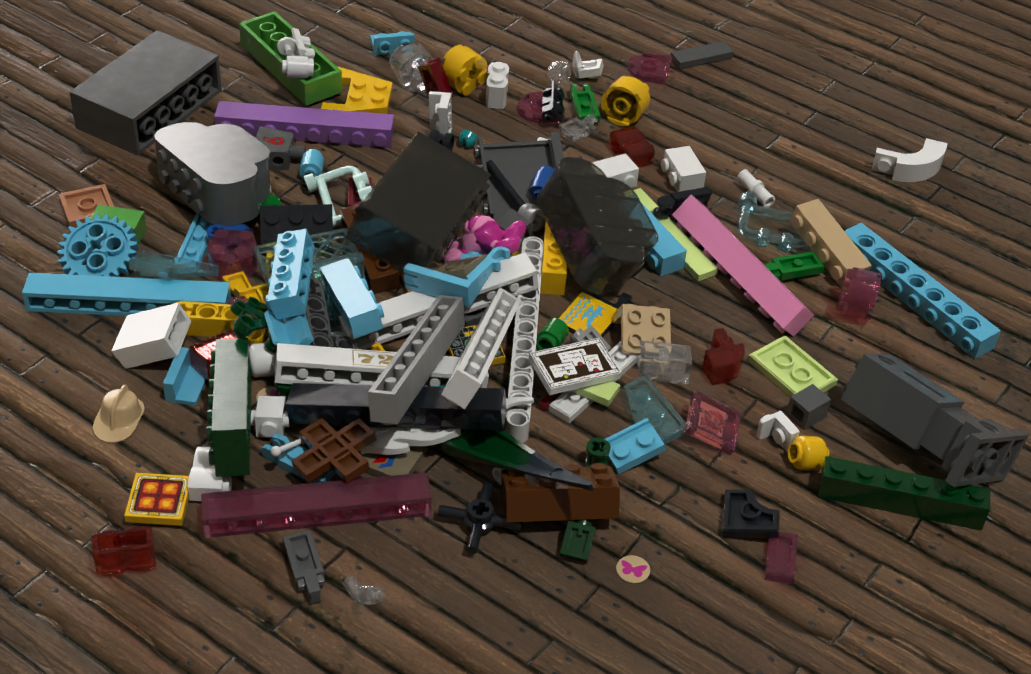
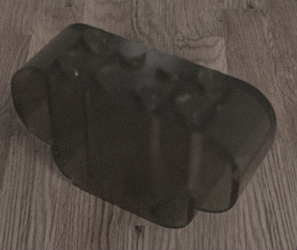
M574 157L561 159L537 196L538 205L573 278L580 286L594 294H617L626 281L635 274L658 242L657 231L633 189L622 181L606 177L599 167L587 160Z

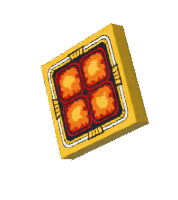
M136 473L124 515L125 522L182 526L189 500L187 488L189 476Z

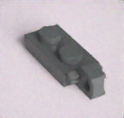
M311 530L282 536L295 585L299 591L306 589L310 604L321 602L320 586L325 585L324 570Z

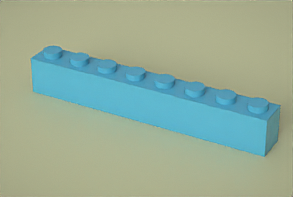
M29 273L22 291L25 310L28 312L127 316L171 305L179 301L231 305L230 282Z

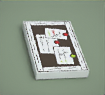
M600 338L531 352L529 354V361L549 395L618 380L621 376V371Z

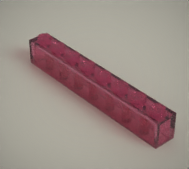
M427 472L362 479L356 478L349 483H346L344 480L201 494L205 538L431 516L432 506Z

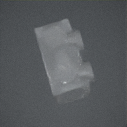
M640 340L637 356V379L670 382L672 384H688L692 367L691 346Z

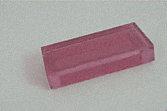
M779 532V538H768L764 580L793 585L798 535Z

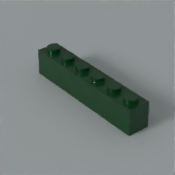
M825 456L819 478L817 497L982 531L990 511L991 489L973 485L953 487L943 479Z

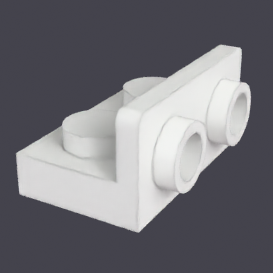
M430 92V129L437 130L441 134L451 133V93Z

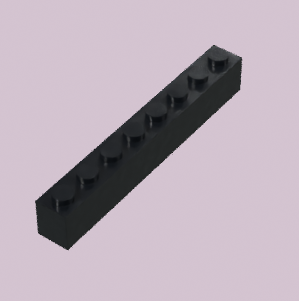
M293 383L286 401L289 424L311 425L323 418L330 426H347L360 418L369 427L503 431L507 410L505 388H479L467 407L463 409L460 406L451 404L446 397L441 395L445 387L423 386L399 423L393 425L371 422L368 391L373 385Z

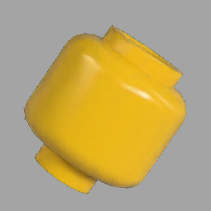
M802 435L796 437L789 444L787 455L789 461L796 469L817 471L822 469L825 456L829 457V449L822 438Z

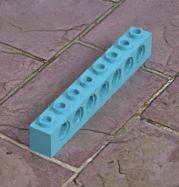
M863 223L845 230V233L872 265L868 275L973 359L995 348L1001 332L1000 329Z

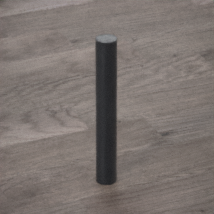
M492 160L487 161L488 171L519 210L526 203Z

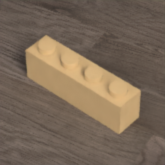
M819 199L797 205L790 218V223L817 255L839 286L844 288L864 281L872 265Z

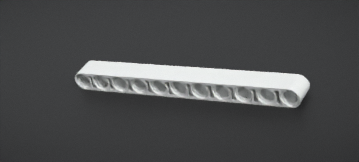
M527 237L522 242L521 253L526 252L537 270L539 288L517 296L521 302L515 316L508 398L517 396L532 397L534 368L529 361V354L536 351L544 243L538 237ZM531 404L516 405L508 408L506 412L505 431L522 443L526 442L529 437Z

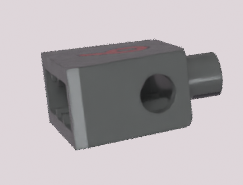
M262 126L259 127L256 139L270 150L269 170H288L292 158L302 159L303 154L306 152V146L295 145L293 133Z

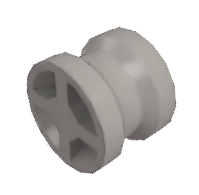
M530 203L523 204L519 208L517 213L531 222L532 231H538L543 227L546 221V214L542 209L536 208Z

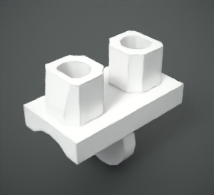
M296 28L291 30L292 38L284 37L277 44L279 52L283 55L308 56L309 59H313L315 56L314 49L309 48L310 38L301 36L299 29Z

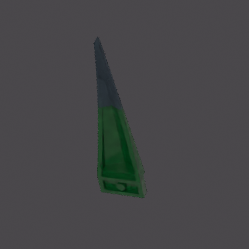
M460 429V436L443 443L431 445L443 449L447 455L594 491L591 482L550 461L505 430Z

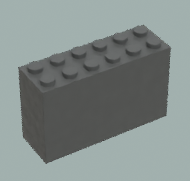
M155 31L70 91L75 128L138 156L155 143V133L159 129L181 123L222 91L219 55L161 31Z

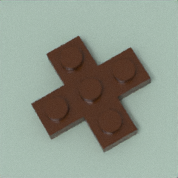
M323 418L299 432L301 439L311 449L291 460L293 468L308 483L330 469H333L346 483H349L370 469L368 461L358 451L377 439L375 432L360 418L338 432Z

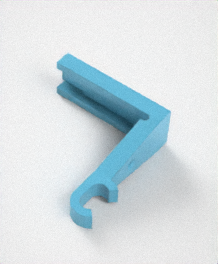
M506 247L493 248L487 257L466 276V279L408 263L403 268L405 288L433 297H438L439 295L463 297L464 306L470 307L492 271L501 270L500 261L496 259L499 257L509 259L510 250Z

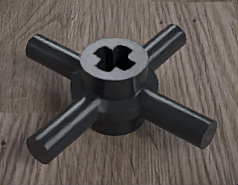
M491 483L483 484L480 498L470 502L466 509L439 505L438 516L464 521L470 532L466 551L470 554L477 553L481 536L489 534L494 526L520 531L522 528V522L507 523L505 516L497 515L493 505L490 503L494 488Z

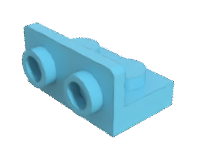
M400 31L398 33L370 35L374 56L415 52L414 33Z

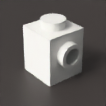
M258 396L256 410L251 411V426L256 428V437L272 438L277 433L284 436L285 427L290 426L284 396Z

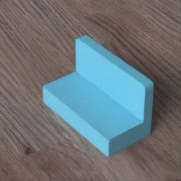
M267 310L264 313L274 345L277 346V343L310 345L314 341L305 314L276 320L273 312Z
M181 347L178 357H174L164 379L163 388L166 402L196 406L210 374V366L191 363L189 348Z

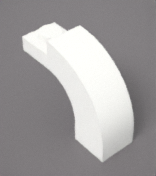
M926 138L923 149L912 154H903L877 148L871 170L893 175L892 180L898 182H919L929 179L940 170L948 143Z

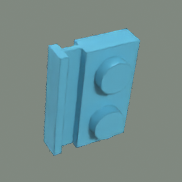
M648 418L605 439L610 443L611 447L610 453L607 456L618 475L666 451L665 444L650 424Z

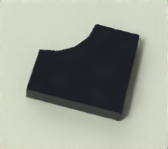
M753 489L725 490L722 522L723 538H779V510L769 509L761 505L755 499Z

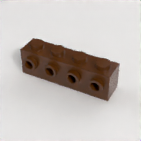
M368 202L340 209L341 225L369 290L377 294L400 287L401 266L399 262H394L392 246L387 245L385 242L386 234L383 227L379 228L378 226L379 221L376 211L371 210Z

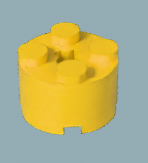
M456 45L443 57L446 59L443 69L449 85L464 96H468L480 84H484L487 81V62L485 58L468 46Z
M621 76L604 92L601 98V108L608 115V120L618 126H628L635 123L649 107V86L630 76Z

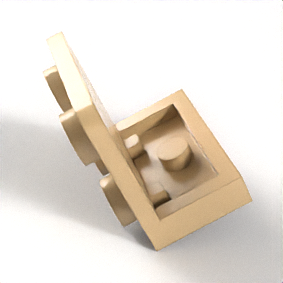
M622 304L613 314V323L621 324L622 351L624 353L668 357L671 354L670 309L656 306L647 307Z

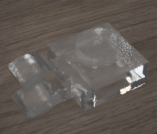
M588 115L583 120H579L576 117L559 125V132L574 143L589 136L590 133H594L597 127L593 123L597 122L598 119L594 115Z

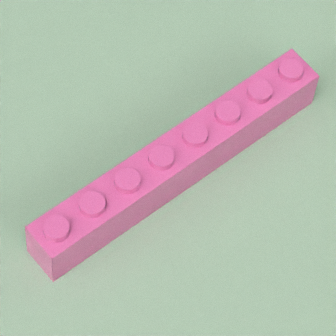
M690 195L672 214L678 220L677 227L685 234L689 232L691 234L689 239L698 247L702 245L705 248L702 252L711 261L714 259L718 261L716 267L725 275L729 273L732 276L730 281L739 289L743 287L746 290L744 295L753 304L757 301L761 305L758 310L768 319L772 317L775 320L773 325L782 334L787 331L792 336H795L814 316L693 195Z

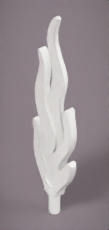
M517 396L506 398L507 409L516 405L534 403V398ZM371 427L375 432L377 440L361 449L360 452L361 454L373 453L382 455L407 453L410 451L409 446H430L443 443L460 436L461 430Z

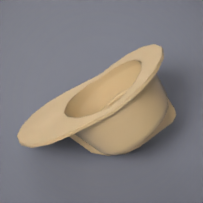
M124 384L121 389H114L103 397L101 408L93 424L94 434L101 441L117 443L126 440L136 430L144 413L145 407L143 402L129 390L127 385Z

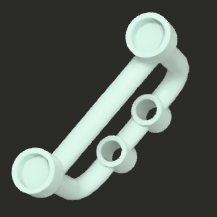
M345 166L314 177L313 173L304 176L309 192L319 191L322 203L332 204L333 227L341 225V215L336 216L326 182L346 175H352L362 203L368 202L371 208V200L375 199L366 171L361 173L354 166Z

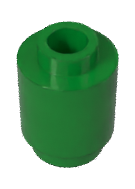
M558 318L549 319L537 335L536 345L538 349L545 350L561 346L569 334L568 326Z

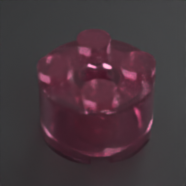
M218 229L214 232V236L207 244L211 275L214 274L218 281L223 282L222 276L244 271L246 277L251 275L252 278L258 271L257 245L253 233L248 230Z
M857 267L848 268L842 283L846 290L839 295L836 309L840 310V314L869 321L872 314L867 312L871 311V307H875L881 284L879 280L882 274Z

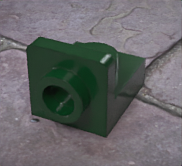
M585 520L568 521L560 556L588 563L593 540L596 536V527H592V523Z

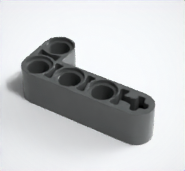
M311 276L305 314L314 339L309 346L357 349V343L352 338L331 333L323 285L319 279Z

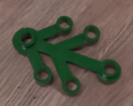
M249 297L245 303L241 300H235L230 307V310L239 316L234 322V333L241 338L251 336L255 330L267 328L269 338L264 345L270 352L276 353L277 346L273 344L264 315L268 310L267 305L254 297Z

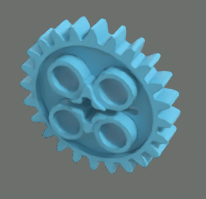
M97 213L94 216V220H90L88 216H85V223L77 220L78 227L69 226L68 228L71 233L62 234L66 242L58 243L61 250L57 251L60 257L58 261L67 275L120 277L119 274L121 273L129 274L127 266L135 267L132 259H138L139 257L136 252L139 250L138 239L132 227L128 226L125 220L120 222L117 216L110 220L108 214H105L103 219H100Z

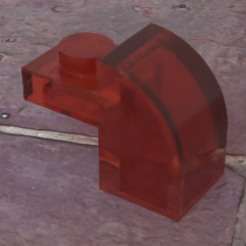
M724 328L714 329L711 349L705 350L702 369L711 385L730 382L737 378L741 372L745 353L744 344H734L733 339L727 335Z

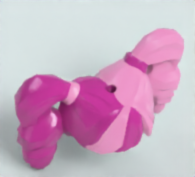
M474 216L464 224L463 236L451 243L450 250L444 256V262L460 260L461 254L471 251L485 255L490 253L495 247H506L510 250L511 255L520 247V242L526 232V224L520 220L513 222L511 226L502 230L491 217Z

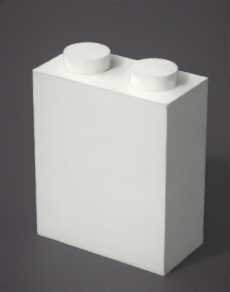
M179 303L127 315L112 348V352L125 369L178 357L191 324V319Z

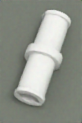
M747 169L742 170L737 175V180L744 185L751 197H755L765 208L773 205L776 199L764 188V183L761 180H756Z

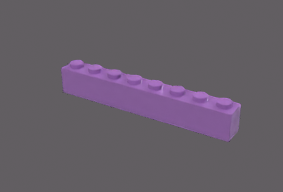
M219 101L214 115L215 125H236L255 138L259 127L262 126L291 132L294 134V141L391 148L394 135L393 114Z

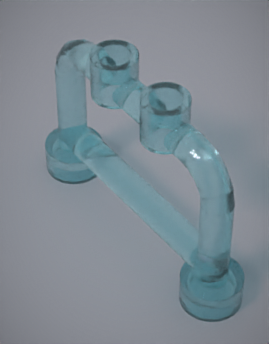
M750 192L740 195L738 207L741 209L738 220V229L745 237L756 239V245L762 248L767 247L769 242L776 243L782 252H789L792 250V247H809L804 239L794 238L790 233L778 235L771 233L767 228H760L759 230L750 229L747 226L750 213L790 221L793 212L757 206V197Z

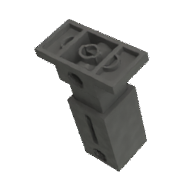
M863 354L857 361L856 370L852 378L846 383L844 387L845 392L841 400L914 450L927 449L944 460L941 468L949 473L945 481L953 487L1005 480L1029 436L1028 433L1021 429L1008 430L992 419L979 420L962 409L963 400L891 354Z

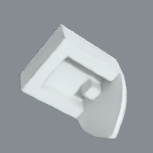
M575 51L573 71L576 78L594 79L601 76L604 67L602 59L582 62L579 52Z

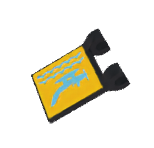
M590 276L585 282L582 291L560 314L558 319L564 321L569 328V332L573 334L580 328L585 331L592 325L603 338L614 325L613 314L622 304H629L632 296L623 292L616 304L597 296L599 289L596 288V285L599 283V280Z

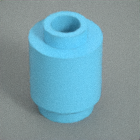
M310 149L303 154L299 168V174L303 179L305 175L313 173L314 177L322 174L324 157L319 150Z

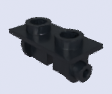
M553 80L552 87L545 89L542 94V118L546 122H551L558 118L559 122L563 123V113H565L563 99H565L563 89L561 87L558 88Z

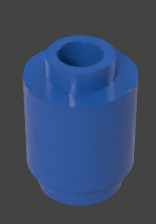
M541 166L534 175L529 192L538 201L549 200L552 196L557 182V172L552 167Z

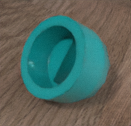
M463 129L458 140L461 146L466 144V148H471L476 143L478 136L469 130Z

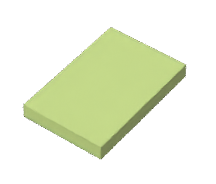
M787 336L773 341L749 354L748 357L750 364L789 397L812 384L822 392H826L837 385L838 379Z

